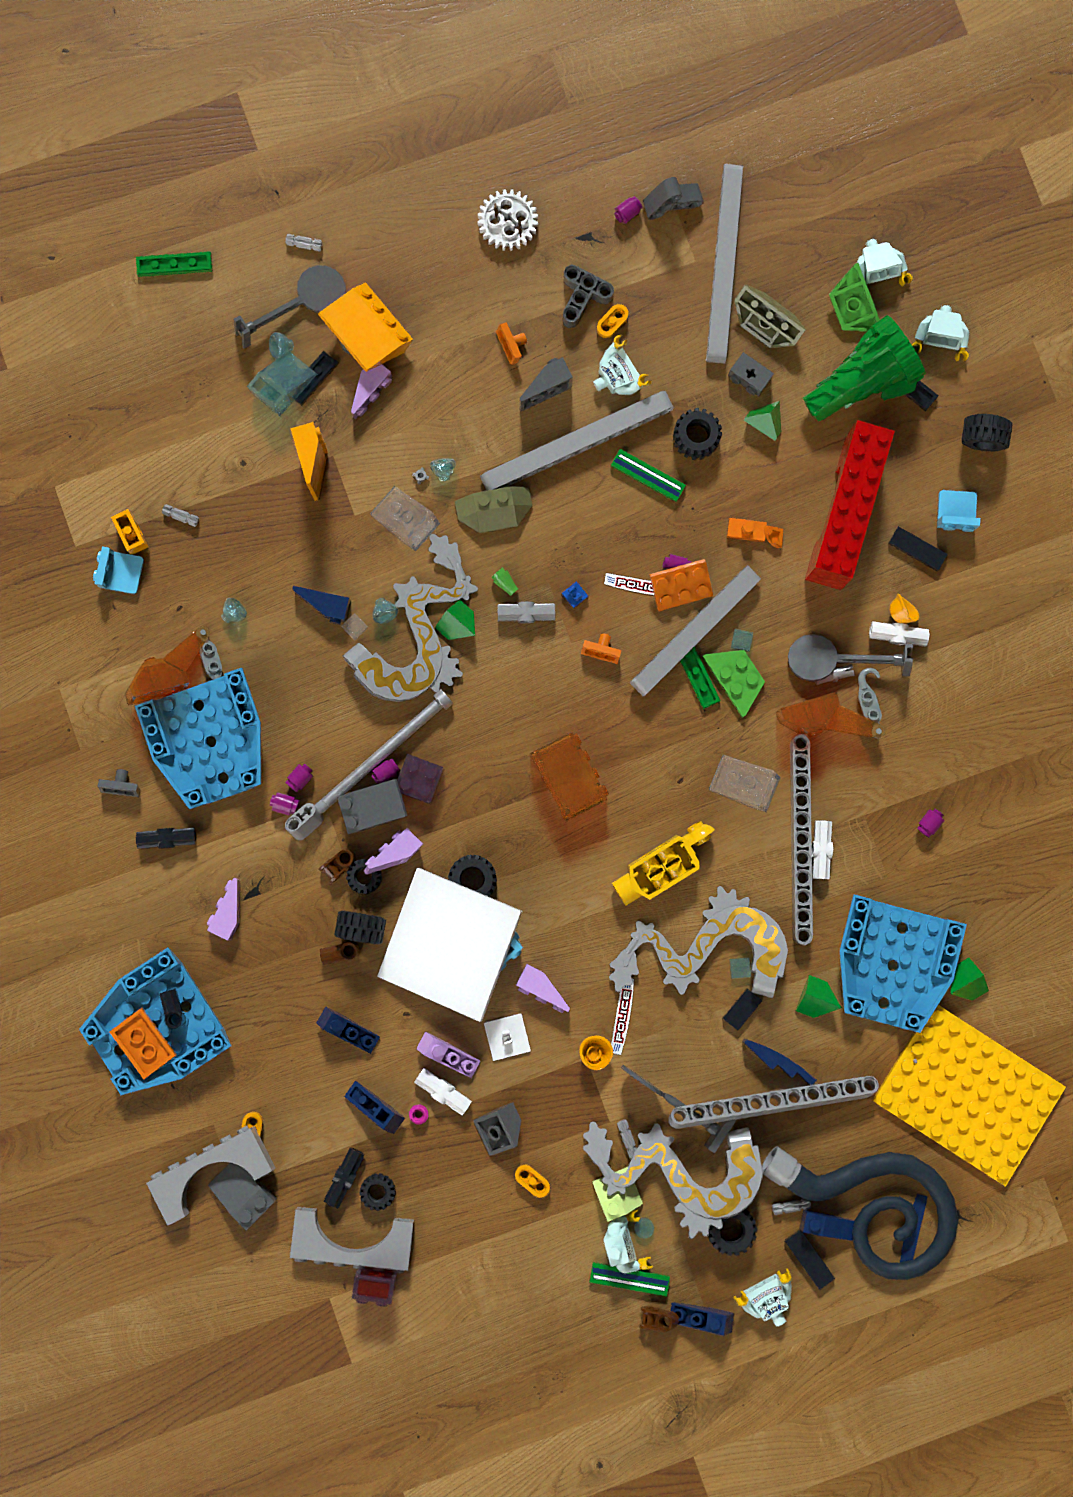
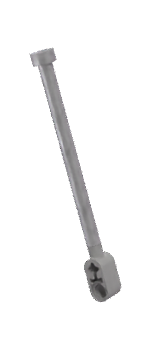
M440 689L434 695L435 700L319 802L315 805L307 803L286 821V830L296 840L305 839L321 825L324 819L323 813L338 800L337 797L348 792L442 708L447 710L453 704L450 698Z

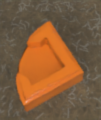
M769 525L764 526L768 542L775 548H782L784 529Z

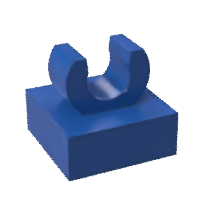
M577 581L562 592V596L573 609L588 598V595Z

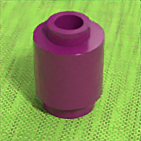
M629 197L615 208L614 215L620 223L626 224L640 213L643 206L637 197Z
M669 554L668 557L664 558L662 568L667 570L691 563L692 561L687 560L685 557Z
M393 759L386 760L372 770L374 772L372 778L377 784L384 783L398 776L397 773L401 770Z
M305 763L303 766L298 764L289 774L288 780L285 783L295 792H298L299 789L302 790L313 778L311 774L313 770Z
M277 792L276 796L272 795L269 806H272V811L290 816L297 812L300 801L296 800L295 797Z
M929 809L918 823L917 830L929 838L944 823L945 820L942 818L944 815L937 809L933 811Z

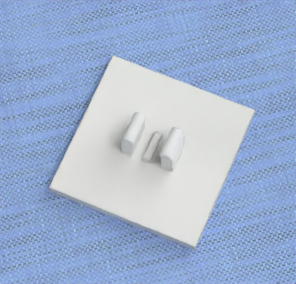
M521 1013L484 1023L493 1061L531 1051Z

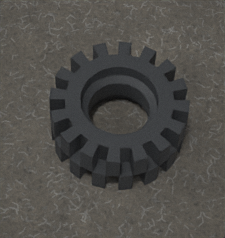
M368 859L355 861L347 870L346 879L348 885L353 891L360 894H369L377 890L382 880V872L379 870L371 873L372 879L369 883H359L357 874L360 870L367 867L365 863Z
M374 1173L368 1176L360 1187L359 1195L361 1196V1202L364 1203L365 1207H369L370 1210H384L394 1200L396 1192L393 1180H390L387 1175H382L383 1173ZM379 1184L384 1187L385 1196L383 1198L374 1199L371 1196L370 1189L373 1185Z

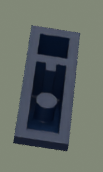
M293 586L292 590L324 617L330 619V623L338 625L341 622L346 623L351 603L350 598Z
M357 1081L353 1083L344 1096L380 1128L392 1134L397 1131L405 1119L393 1107Z
M803 1210L800 1229L802 1232L853 1241L852 1231L855 1220L811 1210Z

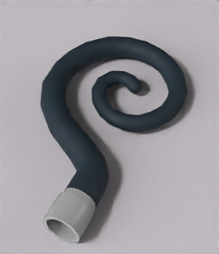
M776 1146L762 1164L764 1176L779 1186L783 1185L797 1196L810 1201L829 1200L871 1178L888 1174L907 1175L920 1182L930 1193L936 1204L938 1228L931 1245L917 1258L899 1263H889L882 1260L873 1252L867 1236L868 1225L875 1215L884 1210L896 1209L901 1211L906 1219L905 1224L894 1231V1239L903 1241L909 1238L916 1230L918 1215L912 1203L902 1197L885 1196L875 1199L864 1206L855 1218L852 1231L854 1248L862 1263L873 1273L890 1280H909L926 1274L948 1255L956 1239L959 1219L955 1199L949 1187L934 1168L913 1155L886 1152L862 1157L835 1171L818 1176L799 1164L793 1156Z

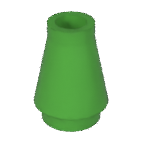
M503 567L491 577L494 580L493 583L510 596L519 589L508 570L505 571Z

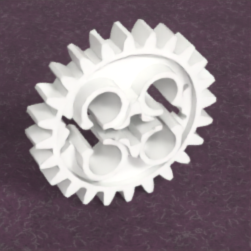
M504 189L503 195L496 191L495 198L490 194V202L484 200L485 207L480 206L482 213H478V218L481 219L478 221V226H482L480 233H484L483 239L489 238V245L495 242L496 249L502 245L503 251H505L506 246H509L511 251L514 245L518 249H520V243L526 246V239L532 240L531 234H536L534 227H538V222L535 221L538 219V214H534L536 207H532L533 201L527 202V195L521 198L520 191L514 195L513 189H511L510 194H507ZM494 203H496L498 211L501 212V214L498 213V220L500 221L498 224L490 222L492 219H495V212L491 211L494 210ZM509 205L511 207L509 210H501L502 206ZM519 216L526 218L524 221H521V229H523L521 237L518 234V229H515V226L518 227V220L516 218ZM508 230L513 232L515 230V233L511 236L505 234Z

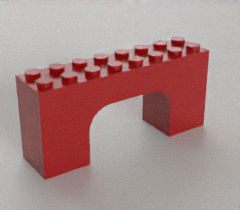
M857 420L845 437L835 473L839 474L823 531L814 545L805 580L842 590L853 579L894 430Z

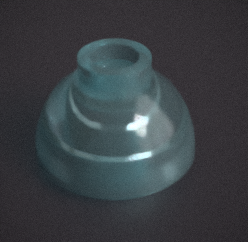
M279 332L272 333L269 339V349L275 359L283 358L289 351L293 350L294 344L291 339H288L287 336Z
M451 458L436 459L430 463V468L439 477V481H448L455 471L456 461Z
M227 598L223 604V614L221 617L226 623L231 621L240 622L247 618V611L238 600Z
M379 598L375 601L372 617L376 623H388L397 616L398 609L392 602L386 601L385 598Z

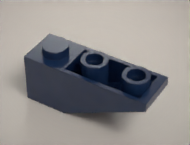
M326 1006L316 1022L323 1030L370 1054L380 1038L379 1035Z
M671 1303L670 1311L678 1315V1325L722 1336L732 1333L735 1314L733 1312L696 1305Z

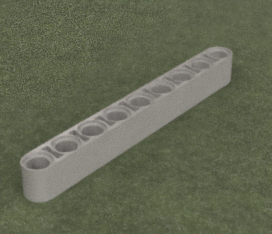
M748 565L743 568L632 679L630 684L642 696H645L761 578Z

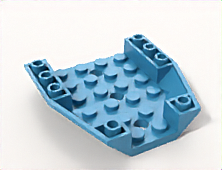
M243 668L230 671L220 678L167 697L150 700L135 706L154 763L189 809L210 804L261 785V721ZM198 700L204 703V708L201 711L195 708V703ZM211 736L216 739L214 747H210L207 743L208 738ZM223 772L229 777L228 782L225 784L219 779Z
M853 894L839 950L844 1013L920 1033L953 982L967 924L930 916ZM901 922L907 926V930L903 934L897 931V925ZM890 960L897 962L898 966L895 971L888 969V962ZM883 997L888 1000V1006L884 1009L880 1008L878 1004L879 1000Z
M169 947L120 978L79 1029L89 1046L93 1045L111 1072L113 1076L111 1081L120 1095L182 1079L231 1047L224 1027L183 963ZM177 989L180 1004L184 1001L190 1002L191 1010L189 1012L183 1011L186 1016L185 1024L180 1028L172 1029L165 1023V1014L159 993ZM140 1008H143L153 1023L158 1025V1030L177 1054L146 1079L141 1077L125 1053L124 1055L116 1053L118 1043L110 1034L112 1029ZM174 1014L171 1021L174 1025H177L180 1018L177 1014Z

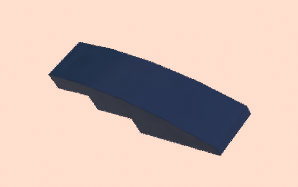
M748 1039L742 1041L770 1069L773 1070L778 1065L791 1078L798 1074L809 1085H813L817 1081L801 1066L786 1056Z

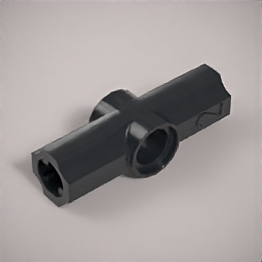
M195 828L157 829V831L136 832V845L138 849L154 847L159 849L175 848V846L195 845L197 841Z
M349 1148L341 1166L339 1165L332 1179L333 1183L323 1202L339 1209L347 1190H350L356 1178V1172L365 1156L364 1153L355 1148Z

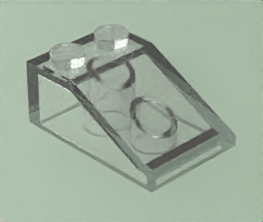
M396 486L390 490L370 513L373 518L414 551H417L440 524L432 511Z
M722 755L709 790L767 813L781 777L773 770Z

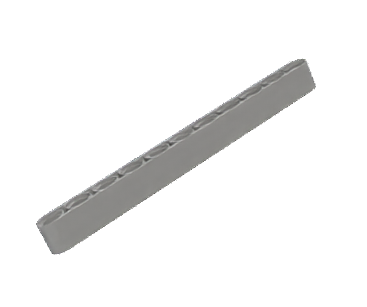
M724 164L706 355V362L725 364L727 356L743 165Z
M661 391L483 473L480 478L486 491L508 487L673 410L674 407L666 391Z
M800 734L792 738L790 742L793 940L797 944L807 945L813 938L810 740L806 735ZM797 739L804 741V748L800 749L796 746L795 742ZM797 758L804 760L805 765L803 768H799L796 765ZM797 777H802L805 780L803 787H799L796 784ZM798 796L804 797V806L797 804L796 799ZM798 815L805 817L806 821L803 826L797 823ZM799 834L804 835L806 838V842L803 845L797 842ZM800 853L806 856L804 864H800L797 861V856ZM799 873L806 875V881L803 884L797 879ZM800 892H804L807 896L804 903L798 900ZM801 911L807 914V919L804 922L798 919V914ZM800 931L807 933V939L803 942L798 938Z
M865 1076L680 1106L672 1110L668 1120L673 1128L679 1129L871 1097L878 1090L879 1083L874 1077ZM864 1083H868L872 1091L866 1090ZM845 1086L851 1087L853 1094L846 1092ZM826 1089L832 1090L834 1092V1097H830L827 1094ZM807 1093H813L816 1097V1100H811L808 1097ZM789 1095H793L797 1099V1103H792L789 1100ZM770 1098L776 1099L778 1106H773L770 1103ZM750 1102H757L759 1109L752 1108ZM731 1105H738L740 1112H734ZM712 1108H719L721 1115H715ZM693 1111L701 1112L702 1118H696L693 1115ZM674 1114H680L683 1117V1121H676Z

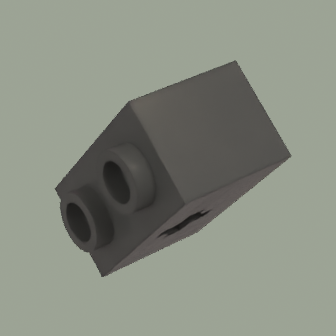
M744 352L728 374L731 381L735 384L743 385L748 393L758 397L774 375L773 372ZM752 374L753 376L749 379L747 375Z

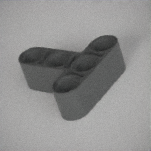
M676 177L663 180L643 199L644 208L649 220L657 219L670 210L695 208L704 203L697 183L679 185Z
M569 265L565 268L564 283L566 286L574 289V292L563 311L562 320L566 327L574 328L581 320L591 299L601 304H609L613 299L614 288L609 282L576 265ZM573 273L577 277L570 279L567 275ZM591 282L593 286L588 288L584 286V283ZM606 290L610 295L603 296L600 292ZM577 298H582L585 302L582 304H578L575 302V300ZM568 314H573L576 318L574 320H569L566 316Z

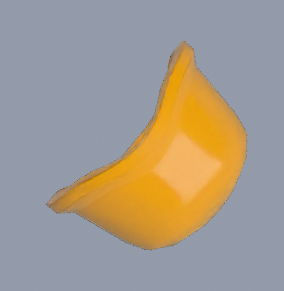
M898 593L889 607L892 618L897 623L903 624L918 621L919 612L916 607Z
M590 1036L581 1043L579 1054L586 1067L592 1070H601L610 1063L613 1057V1048L606 1038Z

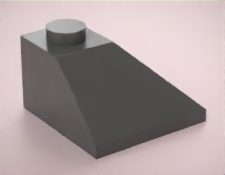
M513 1102L473 1120L490 1156L517 1146L521 1118Z

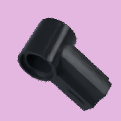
M177 989L159 993L166 1025L172 1029L182 1027L186 1022V1016L182 1011ZM174 1014H177L180 1018L177 1025H174L171 1021Z

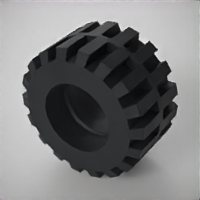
M695 408L694 411L690 409L686 414L683 413L680 419L677 420L673 431L675 448L678 447V452L680 454L683 452L685 454L684 457H692L691 460H696V458L702 460L705 456H711L712 452H715L722 436L721 424H718L719 419L717 417L714 418L712 412L706 413V409L699 411V408ZM691 426H700L706 430L708 439L702 443H695L688 438L686 431Z
M993 414L967 416L964 419L961 442L969 448L980 451L994 452L1008 449L1010 447L1013 423L1002 416Z
M467 855L459 858L450 868L448 880L463 886L461 883L463 872L469 868H477L483 873L484 883L476 892L490 897L497 883L496 872L492 864L487 859L478 855Z
M342 910L338 912L334 935L346 940L381 944L383 942L386 919Z
M747 1209L735 1216L721 1219L723 1223L727 1219L736 1218L742 1223V1232L735 1239H725L721 1236L720 1229L713 1225L709 1226L708 1239L720 1253H726L727 1256H732V1254L738 1256L740 1252L745 1253L748 1247L751 1248L753 1246L752 1242L757 1237L755 1235L757 1227L754 1218Z

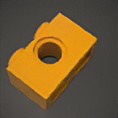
M129 509L111 517L126 550L131 555L149 547L134 515Z

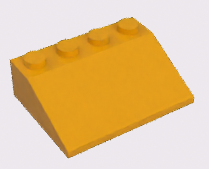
M366 282L352 288L318 314L365 372L405 353L413 341V338Z
M311 422L290 429L306 484L314 501H318L326 464L325 454L328 453L319 427L315 428L314 423Z

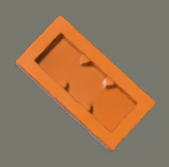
M507 322L502 323L497 328L496 334L510 365L518 363L522 356L518 346L527 344V338L524 333L513 336Z
M729 518L726 538L764 542V526H767V522Z
M602 633L598 643L584 640L581 654L618 664L621 650L609 647L611 636Z

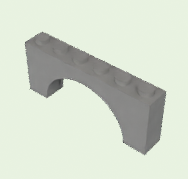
M245 1126L237 1130L238 1135L234 1137L228 1135L220 1139L221 1144L215 1147L213 1144H210L202 1149V1154L197 1156L195 1152L186 1157V1162L181 1165L179 1162H176L168 1167L169 1171L165 1173L159 1171L150 1176L152 1180L146 1184L167 1226L190 1213L186 1201L187 1189L193 1176L202 1167L216 1162H230L246 1169L254 1180L276 1168L255 1126L251 1128Z
M297 1207L295 1210L290 1258H295L294 1261L296 1262L314 1260L315 1264L321 1265L326 1264V1262H332L334 1266L339 1267L350 1264L357 1269H364L365 1266L373 1267V1270L384 1271L387 1268L392 1269V1272L404 1273V1270L408 1271L414 1220L394 1218L390 1232L382 1241L368 1248L350 1249L337 1245L323 1233L318 1223L317 1209Z

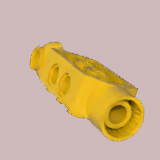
M699 821L687 828L688 834L685 836L675 835L627 865L628 873L612 882L614 889L625 906L641 896L650 900L699 870V860L691 845L699 846L712 837L710 834L715 829Z

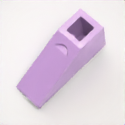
M382 364L367 372L364 369L361 371L351 410L353 418L361 417L366 412L367 405L379 397V391L391 383V371Z
M407 828L403 832L399 830L391 838L393 841L389 845L385 843L378 850L380 854L376 858L372 856L365 863L367 867L363 872L369 874L406 863L421 848L423 843Z
M237 878L228 881L224 889L227 891L224 898L220 897L216 904L218 910L215 915L210 916L207 922L209 926L208 931L228 941L232 939L240 923V880Z
M526 964L516 984L519 986L518 991L529 995V993L536 995L535 999L541 1003L546 1004L548 1001L554 1004L553 1009L561 1013L564 1010L568 1012L569 1006L545 973Z
M427 1032L424 1033L416 1048L423 1055L472 1078L480 1063V1060Z

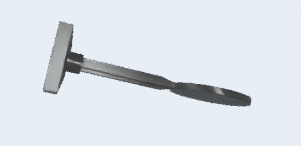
M317 265L308 268L301 274L298 280L297 298L253 322L250 321L245 324L241 316L234 318V334L236 337L238 335L242 337V346L245 349L251 346L250 334L256 332V329L302 304L315 312L322 311L345 294L346 285L343 277L335 269L328 266Z
M812 634L803 636L792 644L788 654L789 667L796 676L811 682L823 680L830 676L837 663L894 664V666H901L902 676H910L913 658H911L913 644H905L903 654H894V656L837 654L836 648L831 641L823 636Z
M621 1066V1069L662 1096L674 1107L686 1106L674 1096L661 1091L627 1066ZM693 1111V1115L696 1118H702V1115H700L696 1111ZM736 1120L702 1125L706 1128V1131L711 1133L704 1146L715 1153Z

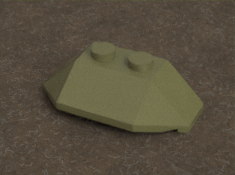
M745 284L734 300L740 326L769 348L794 346L806 330L792 312L765 292Z
M510 486L470 494L456 500L455 506L460 522L479 533L517 527L532 508L529 487Z

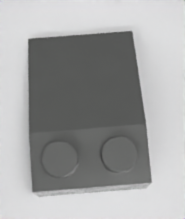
M563 357L548 361L547 365H545L519 398V409L521 412L572 388L573 377Z
M397 779L337 797L348 834L362 832L407 816Z
M229 1163L208 1184L209 1188L231 1216L245 1230L277 1199L259 1179L254 1180L246 1169L234 1163Z

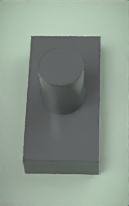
M117 769L115 781L102 779L98 781L97 787L101 793L139 797L140 794L138 784L126 783L128 771L123 769Z

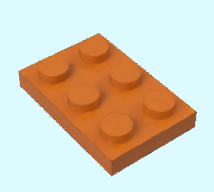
M705 559L649 574L658 611L713 596Z
M140 1008L110 1031L112 1037L143 1079H146L177 1055L143 1008Z

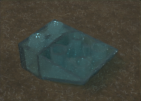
M289 351L261 370L247 385V388L261 402L281 416L317 373Z

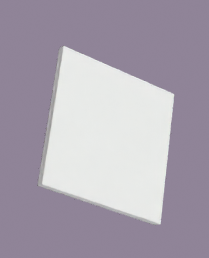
M417 868L377 977L481 1022L523 911L426 870Z

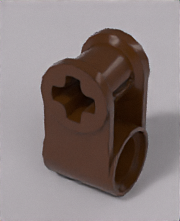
M351 850L339 851L333 858L325 862L319 868V871L325 873L330 879L329 882L331 884L334 883L355 862L354 852ZM344 853H348L351 857L350 862L347 864L341 860Z
M651 1306L641 1307L642 1323L639 1324V1328L667 1332L678 1326L679 1318L675 1312ZM665 1317L670 1321L669 1326L665 1323Z

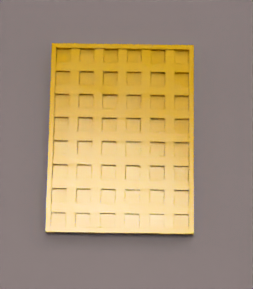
M938 1005L920 1033L914 1031L872 1101L1006 1187L1066 1086Z

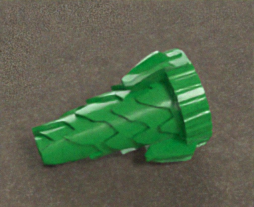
M887 315L873 324L843 363L830 376L816 385V389L805 395L802 399L812 416L817 421H821L841 408L845 407L847 409L857 401L865 400L874 393L882 392L881 398L883 401L915 391L916 383L924 378L926 371L906 335L896 322Z

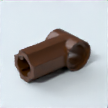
M350 941L321 948L320 958L323 965L351 960L359 955L360 947L356 942ZM348 945L352 946L355 950L353 956L346 954L345 949Z

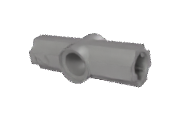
M534 602L498 604V621H518V623L555 621V604H535Z

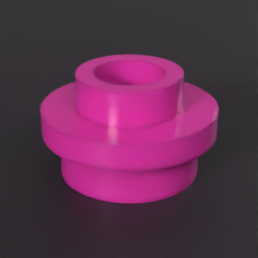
M414 1105L409 1111V1118L414 1124H423L428 1119V1110L423 1105ZM421 1111L422 1117H416L415 1112Z

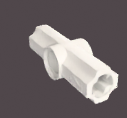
M872 621L869 638L890 641L889 643L896 645L913 644L926 647L929 641V630L909 627V625L903 623L886 624Z
M815 821L812 879H830V859L833 856L831 821Z
M423 1068L414 1082L429 1092L435 1100L443 1105H448L461 1115L465 1113L472 1102L455 1090L456 1088L444 1079H439L425 1068Z

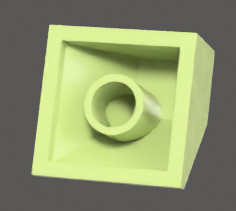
M628 1167L616 1171L615 1173L623 1174L627 1171ZM604 1177L592 1181L608 1222L626 1215L643 1204L635 1183L625 1188L626 1191L623 1195L617 1191L612 1196H608V1184H604L602 1181Z

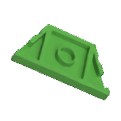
M856 263L828 295L842 330L867 332L880 319L859 263Z
M740 650L703 655L702 658L741 717L746 716L765 683L746 652Z

